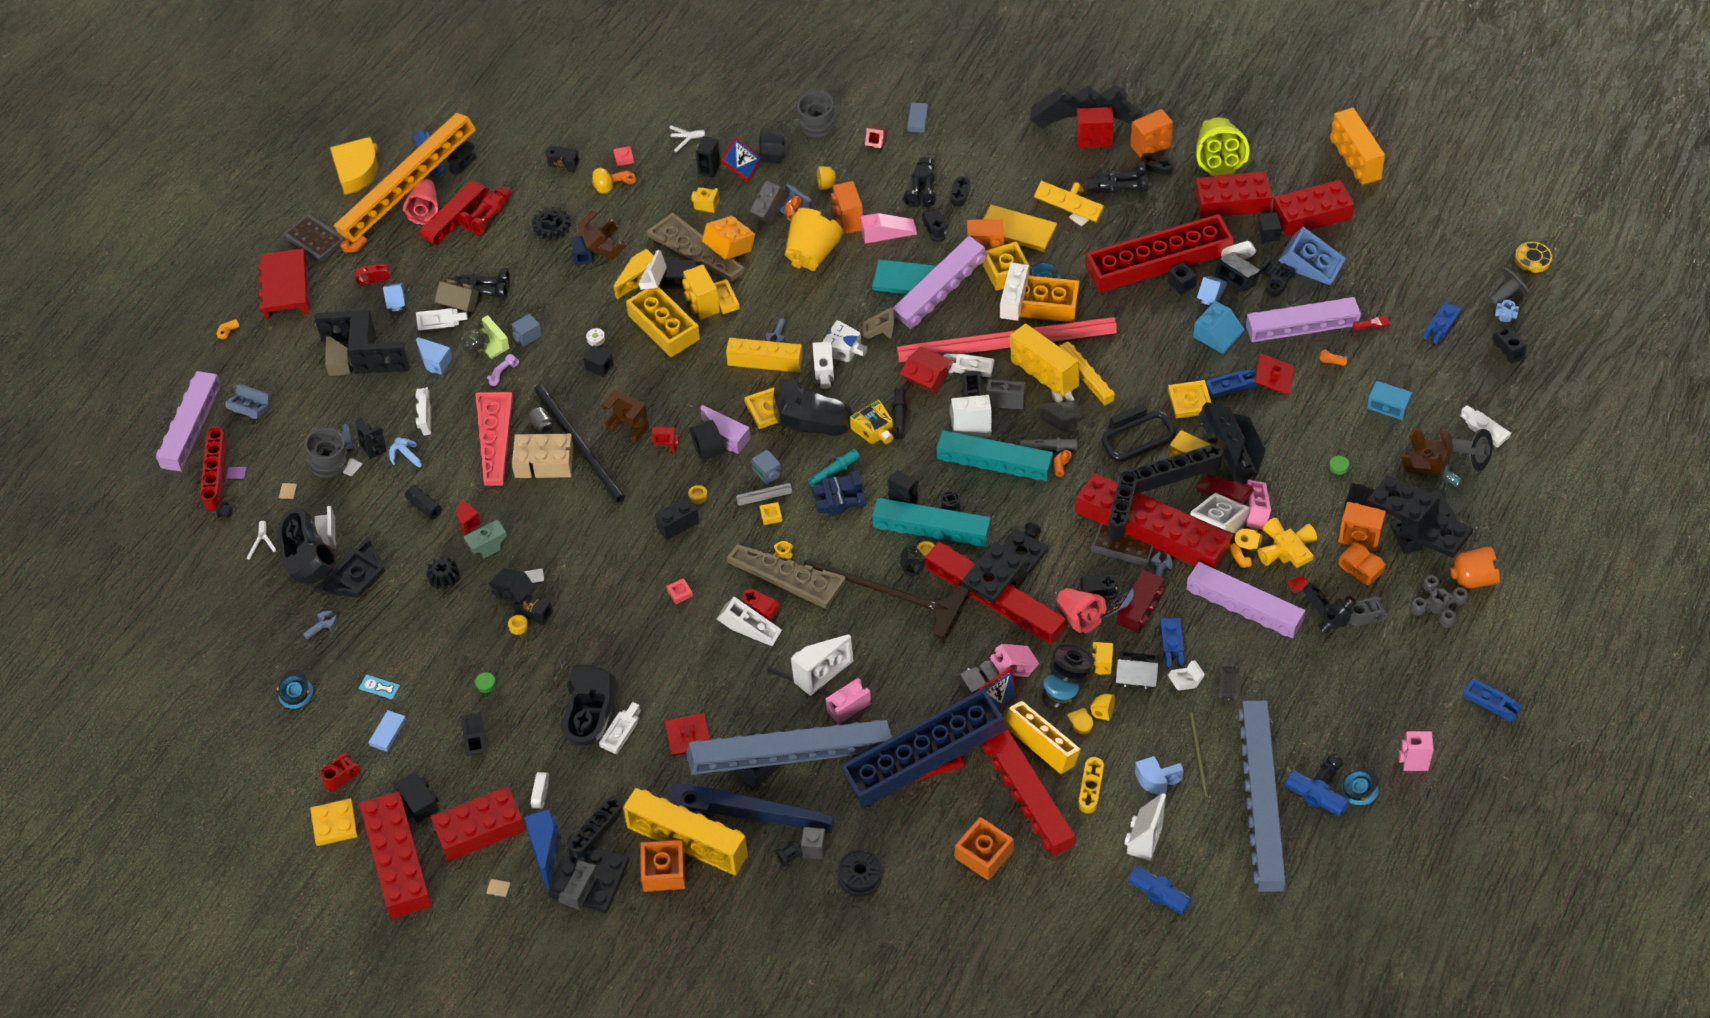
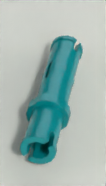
M853 448L842 457H837L835 462L809 478V484L811 487L822 484V478L829 479L840 471H845L848 468L847 466L860 459L859 453Z

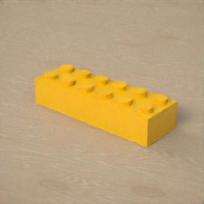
M635 788L623 807L627 828L656 841L683 840L685 854L736 876L748 857L745 835L739 830H731L718 821L713 822L702 814L690 812L684 806H676L665 798L653 796L647 790Z

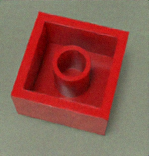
M1112 107L1077 108L1076 136L1078 148L1112 147L1114 124Z

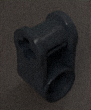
M937 208L922 212L923 223L927 228L930 238L936 242L943 241L946 238L944 230L946 223L941 209Z
M1087 575L1080 579V591L1100 595L1105 600H1112L1118 595L1117 579L1113 575Z

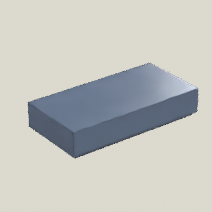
M911 102L907 131L925 132L928 113L927 103Z

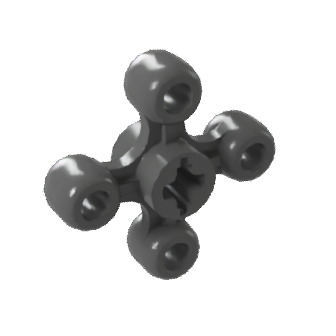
M1426 576L1423 582V589L1430 593V597L1426 600L1420 597L1415 598L1411 603V612L1414 615L1421 616L1426 610L1430 609L1434 614H1440L1439 622L1441 626L1450 628L1455 624L1456 615L1452 610H1449L1448 606L1452 603L1456 605L1465 604L1468 592L1465 588L1457 587L1449 594L1446 590L1439 589V579L1436 576Z

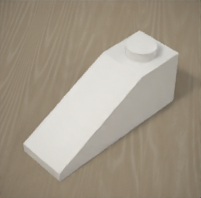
M733 597L725 604L717 617L718 621L731 630L770 646L774 645L782 629L736 597Z

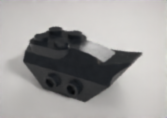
M1206 402L1198 418V422L1206 431V439L1210 443L1223 448V457L1228 463L1233 481L1246 484L1247 480L1252 476L1258 475L1265 452V446L1250 417L1234 414L1229 407Z

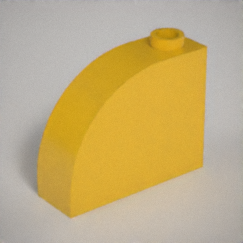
M371 137L330 147L344 195L361 190L374 179L378 171L376 153L379 152L376 143H372Z

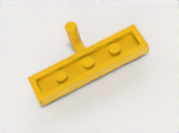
M1041 181L1034 195L1038 200L1098 223L1105 208L1099 203L1077 195V192L1079 194L1084 192V188L1078 182L1073 184L1069 192Z

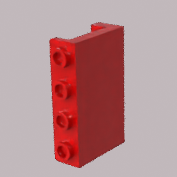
M304 249L261 254V262H258L261 273L259 275V283L262 286L259 289L260 299H262V302L259 303L261 313L264 312L266 319L270 318L271 311L300 308L302 314H309L308 272Z

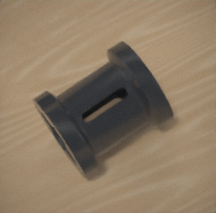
M794 840L782 850L778 849L775 851L778 860L784 867L788 866V863L795 858L803 857L801 848Z

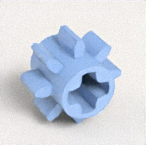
M1504 300L1502 304L1497 303L1495 316H1499L1502 322L1510 323L1512 318L1517 319L1519 306H1515L1514 301Z

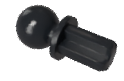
M1337 754L1329 755L1326 763L1321 765V769L1315 775L1314 780H1321L1326 783L1330 777L1336 774L1335 770L1342 767V758Z

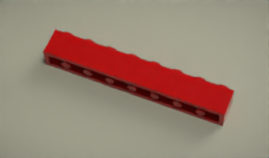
M938 542L925 556V568L955 587L961 585L963 578L975 565L965 555H960L950 546L944 545L941 542ZM992 577L984 578L987 582L994 580ZM1012 584L1008 586L994 604L969 590L971 597L1051 646L1065 631L1066 618L1062 614L1052 611L1044 603H1039L1029 594L1016 589Z
M1008 729L982 743V749L986 755L991 757L994 769L996 771L999 770L1004 785L1006 787L1009 786L1014 801L1019 802L1024 817L1029 818L1034 833L1036 835L1039 834L1044 849L1046 851L1049 850L1051 855L1055 856L1074 847V833Z

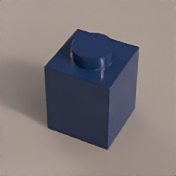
M572 237L575 265L593 263L591 250L587 249L583 237Z

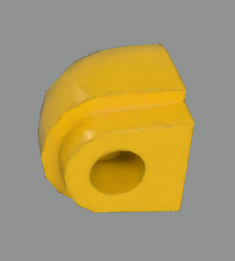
M818 167L817 182L819 190L831 188L836 181L835 171L831 167Z
M603 168L595 169L592 173V181L596 190L600 193L612 191L613 181L608 171Z
M1241 529L1235 535V542L1239 547L1245 549H1258L1262 542V534H1259L1258 530Z
M1102 694L1096 697L1090 707L1092 715L1109 721L1115 708V695Z

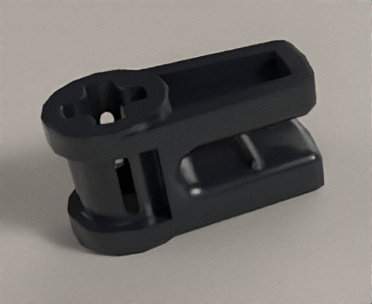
M465 141L447 156V160L450 163L449 171L452 174L462 173L476 158V153L473 151L475 149L473 143Z

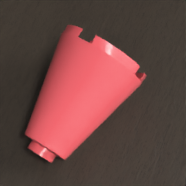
M422 179L404 201L403 211L410 221L416 224H426L439 211L435 185L429 179Z

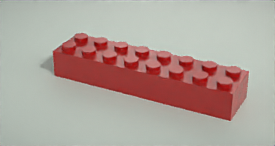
M1217 214L1086 253L1085 268L1096 289L1101 293L1168 273L1173 266H1177L1182 262L1187 266H1192L1221 257L1223 249L1233 245L1234 238L1221 216Z
M1094 473L1076 497L1075 513L1108 526L1118 483ZM1141 493L1134 496L1125 534L1154 546L1159 551L1166 554L1169 553L1170 556L1190 565L1196 566L1200 562L1214 569L1218 568L1229 552L1233 535Z

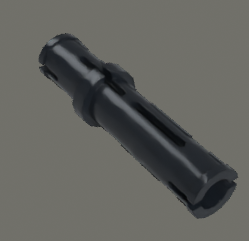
M900 387V393H898V388L894 390L895 396L892 403L894 410L893 436L896 440H899V434L901 435V440L905 438L906 390Z

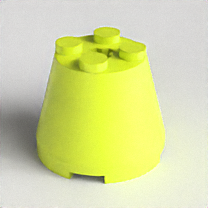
M1213 118L1204 121L1199 132L1196 147V158L1199 166L1212 176L1236 173V170L1244 162L1246 163L1249 157L1250 150L1246 137L1228 119Z

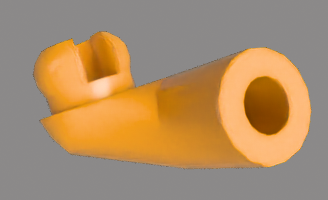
M237 319L221 324L217 330V337L222 340L226 339L231 330L239 328Z
M1236 543L1231 544V553L1239 567L1243 569L1251 567V558H1244L1241 548Z

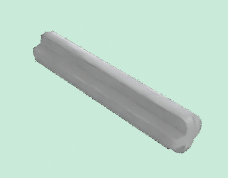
M790 483L738 494L736 495L737 504L741 506L792 493V487Z

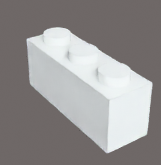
M1010 263L1000 302V318L1018 321L1028 283L1029 265Z

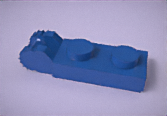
M1444 302L1425 330L1423 338L1427 340L1433 332L1436 334L1433 343L1438 344L1457 320L1462 309Z
M1253 369L1237 371L1205 381L1208 393L1212 399L1258 386L1254 383L1255 378L1253 377L1255 372Z
M1180 618L1160 619V628L1166 667H1171V656H1178L1179 667L1184 666V647Z
M1474 678L1471 679L1462 694V697L1497 715L1500 714L1503 719L1514 722L1517 718L1516 714L1512 711L1520 713L1522 710L1520 703Z

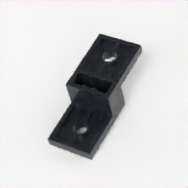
M1388 475L1367 499L1368 506L1384 510L1387 514L1401 520V536L1454 558L1473 534V527L1438 513V496ZM1398 496L1399 498L1391 499L1390 497ZM1442 534H1449V535H1451V536L1443 537V536H1441V535H1442Z
M1015 529L1003 545L995 541L963 578L961 586L994 604L1010 584L1014 585L1016 589L1022 584L1048 552V546ZM1021 550L1025 551L1026 554L1018 555L1016 552ZM992 577L994 580L987 582L984 578Z

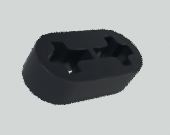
M1145 153L1141 157V161L1145 162V169L1161 175H1169L1173 171V161L1169 158L1153 153Z
M958 177L954 181L950 193V202L953 206L960 207L966 203L970 191V180L967 177Z

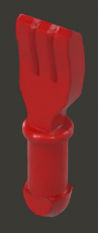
M1384 315L1372 320L1357 321L1353 323L1352 328L1354 330L1372 328V326L1383 328L1391 323L1388 317Z

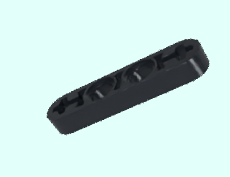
M616 797L607 798L568 842V853L571 857L581 858L585 856L622 813V802ZM599 818H604L607 820L605 823L596 822V820ZM586 832L595 833V835L591 837H587L584 834Z

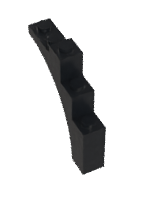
M1113 85L1101 94L1086 86L1073 96L1070 92L1060 87L1031 107L1030 120L1044 128L1053 122L1077 116V108L1112 107L1113 118L1132 125V121L1144 117L1145 114L1130 101H1127V93L1117 85Z

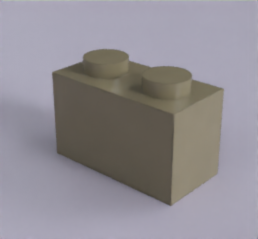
M447 279L446 282H439L435 302L464 311L474 312L479 291L474 290L472 285L463 283V286L457 285V281Z

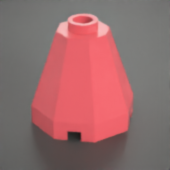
M1065 588L1057 596L1058 607L1072 628L1079 633H1090L1100 625L1102 621L1100 615L1101 613L1105 615L1107 610L1105 598L1097 594Z

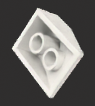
M1214 493L1193 509L1190 515L1222 528L1229 533L1236 534L1244 528L1250 507Z
M844 635L809 645L796 652L791 658L794 683L811 696L854 661L851 636Z
M1160 794L1140 808L1137 816H1133L1131 822L1133 830L1131 833H1127L1124 845H1127V854L1151 861L1163 827L1166 794Z

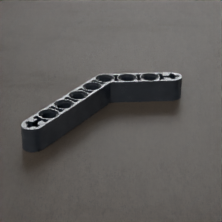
M1212 444L1122 472L1109 517L1108 535L1114 539L1124 537L1136 494L1219 469L1223 458V448Z

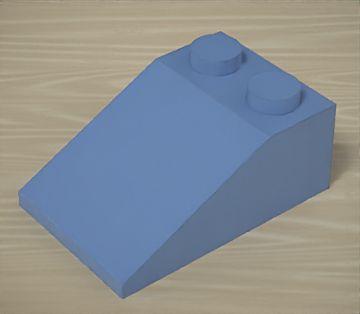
M1302 227L1292 236L1278 261L1295 269L1298 274L1331 285L1346 258L1305 227Z

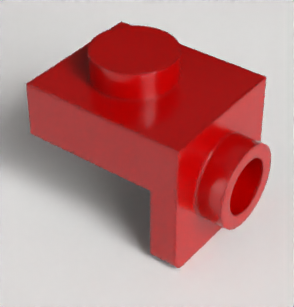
M652 427L653 445H670L671 453H675V447L679 446V435L675 434V428Z

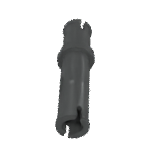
M1056 437V439L1020 440V446L1044 451L1056 450V452H1060V450H1077V438L1060 439V437Z

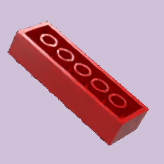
M400 791L359 803L391 919L432 907Z

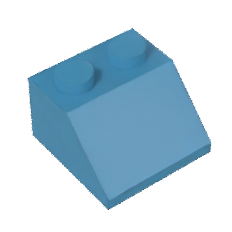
M1215 301L1194 323L1193 337L1224 354L1244 333L1245 329L1230 308Z

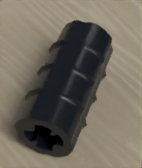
M412 485L406 490V499L429 519L434 520L441 514V506L426 494L423 489H420L417 485Z

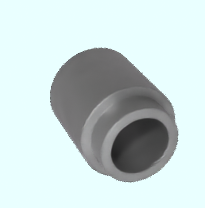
M535 408L530 412L528 418L538 433L549 434L553 430V421L544 408Z

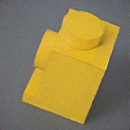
M698 187L697 192L693 191L691 201L694 202V209L715 213L720 201L718 188L711 190Z
M1093 642L1092 655L1095 659V673L1099 675L1111 674L1113 643Z

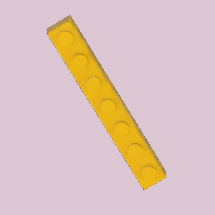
M1069 341L1060 345L1061 349L1078 360L1079 377L1105 406L1113 402L1114 391L1108 387V384L1102 380L1099 374L1097 375L1094 368L1090 367L1088 361L1082 357L1080 352H1077L1075 346L1071 345Z

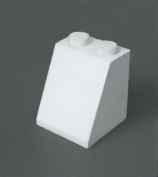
M989 395L951 398L949 411L953 432L980 438L991 437V404Z

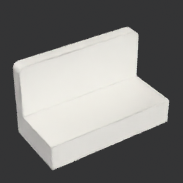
M660 250L656 251L651 263H648L639 282L641 290L658 288L667 268Z
M327 506V515L315 516V527L323 543L330 546L331 549H336L335 516L332 507Z

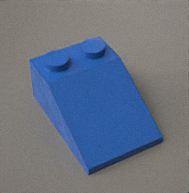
M545 810L524 818L545 887L549 889L559 850L557 839H560L561 836L555 816L551 817L549 810Z

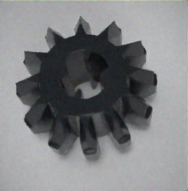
M441 557L438 561L433 559V564H428L426 576L431 586L434 585L436 589L442 587L445 590L446 586L453 587V583L458 582V576H460L457 563L451 561L449 557L445 560Z

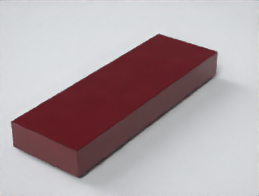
M1206 475L1196 486L1197 492L1208 495L1217 493L1240 503H1244L1254 492L1251 485Z

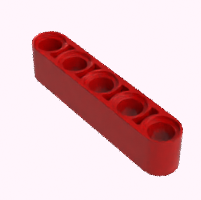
M474 180L470 181L422 227L420 231L421 238L434 245L440 244L459 225L457 215L462 211L470 215L480 205L481 200L489 194V188Z
M212 427L206 434L200 496L204 507L209 511H215L217 506L222 503L227 440L220 427Z

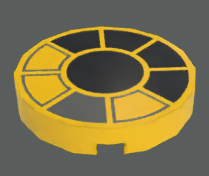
M1538 242L1523 243L1517 248L1515 253L1517 266L1524 271L1529 270L1531 273L1545 271L1549 268L1552 261L1550 249Z

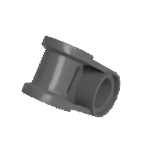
M1375 596L1357 601L1356 605L1352 607L1353 613L1350 615L1349 623L1357 627L1384 621L1388 617V612L1384 610L1381 604L1382 599Z

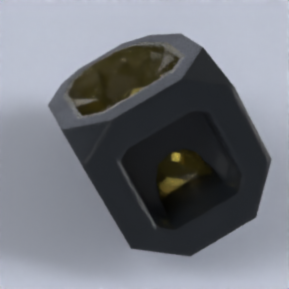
M907 544L900 555V565L904 574L914 577L922 571L925 559L917 547Z

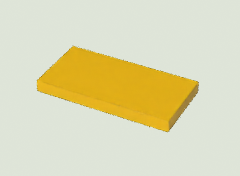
M990 205L983 218L1003 219L1004 241L1010 243L1017 241L1018 245L1045 252L1057 228V223L994 205Z

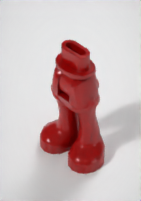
M506 187L495 189L494 192H491L481 200L480 205L472 214L469 215L464 211L460 212L457 215L459 224L469 232L472 230L475 235H481L486 230V226L493 216L499 214L510 200L509 197L512 195V191Z

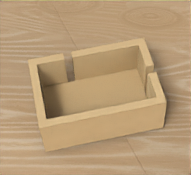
M515 434L512 458L515 478H532L530 463H533L536 478L571 477L574 452L572 435Z

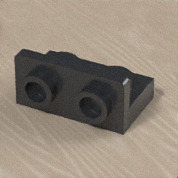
M362 418L356 420L355 425L359 444L369 459L386 452L381 426L372 429L369 423L365 424Z

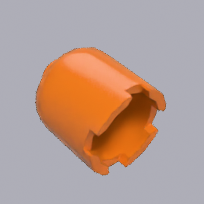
M1492 546L1459 553L1453 561V567L1450 568L1452 579H1456L1458 584L1465 589L1500 583L1499 568L1495 569L1493 564L1496 556Z

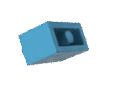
M1376 381L1369 395L1367 409L1403 420L1411 402L1412 392Z

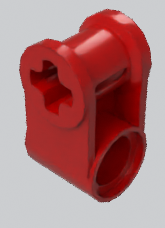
M754 589L745 590L742 594L743 603L769 621L773 619L780 609V604L775 599L767 597Z
M348 753L341 754L337 759L321 769L320 775L324 788L328 791L339 789L349 780L355 778L360 773L361 767L351 760V756Z

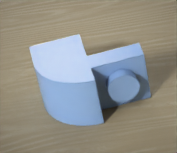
M1155 756L1135 762V775L1140 785L1146 791L1153 794L1167 793V785H1175L1182 780L1183 768L1178 763L1161 769Z

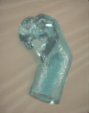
M1447 464L1443 474L1439 475L1455 487L1461 480L1449 470Z

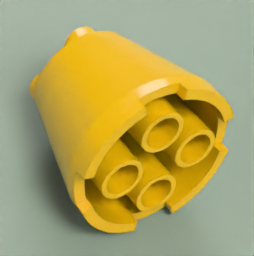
M798 208V211L792 215L785 256L792 261L791 264L794 267H805L811 271H816L817 267L839 243L843 235L841 226L834 219L829 221L827 218L820 216L821 212L809 208Z

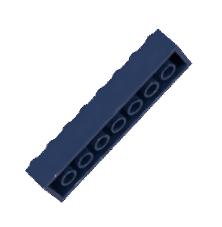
M985 688L840 767L862 808H865L1001 734L1007 728L1004 718Z

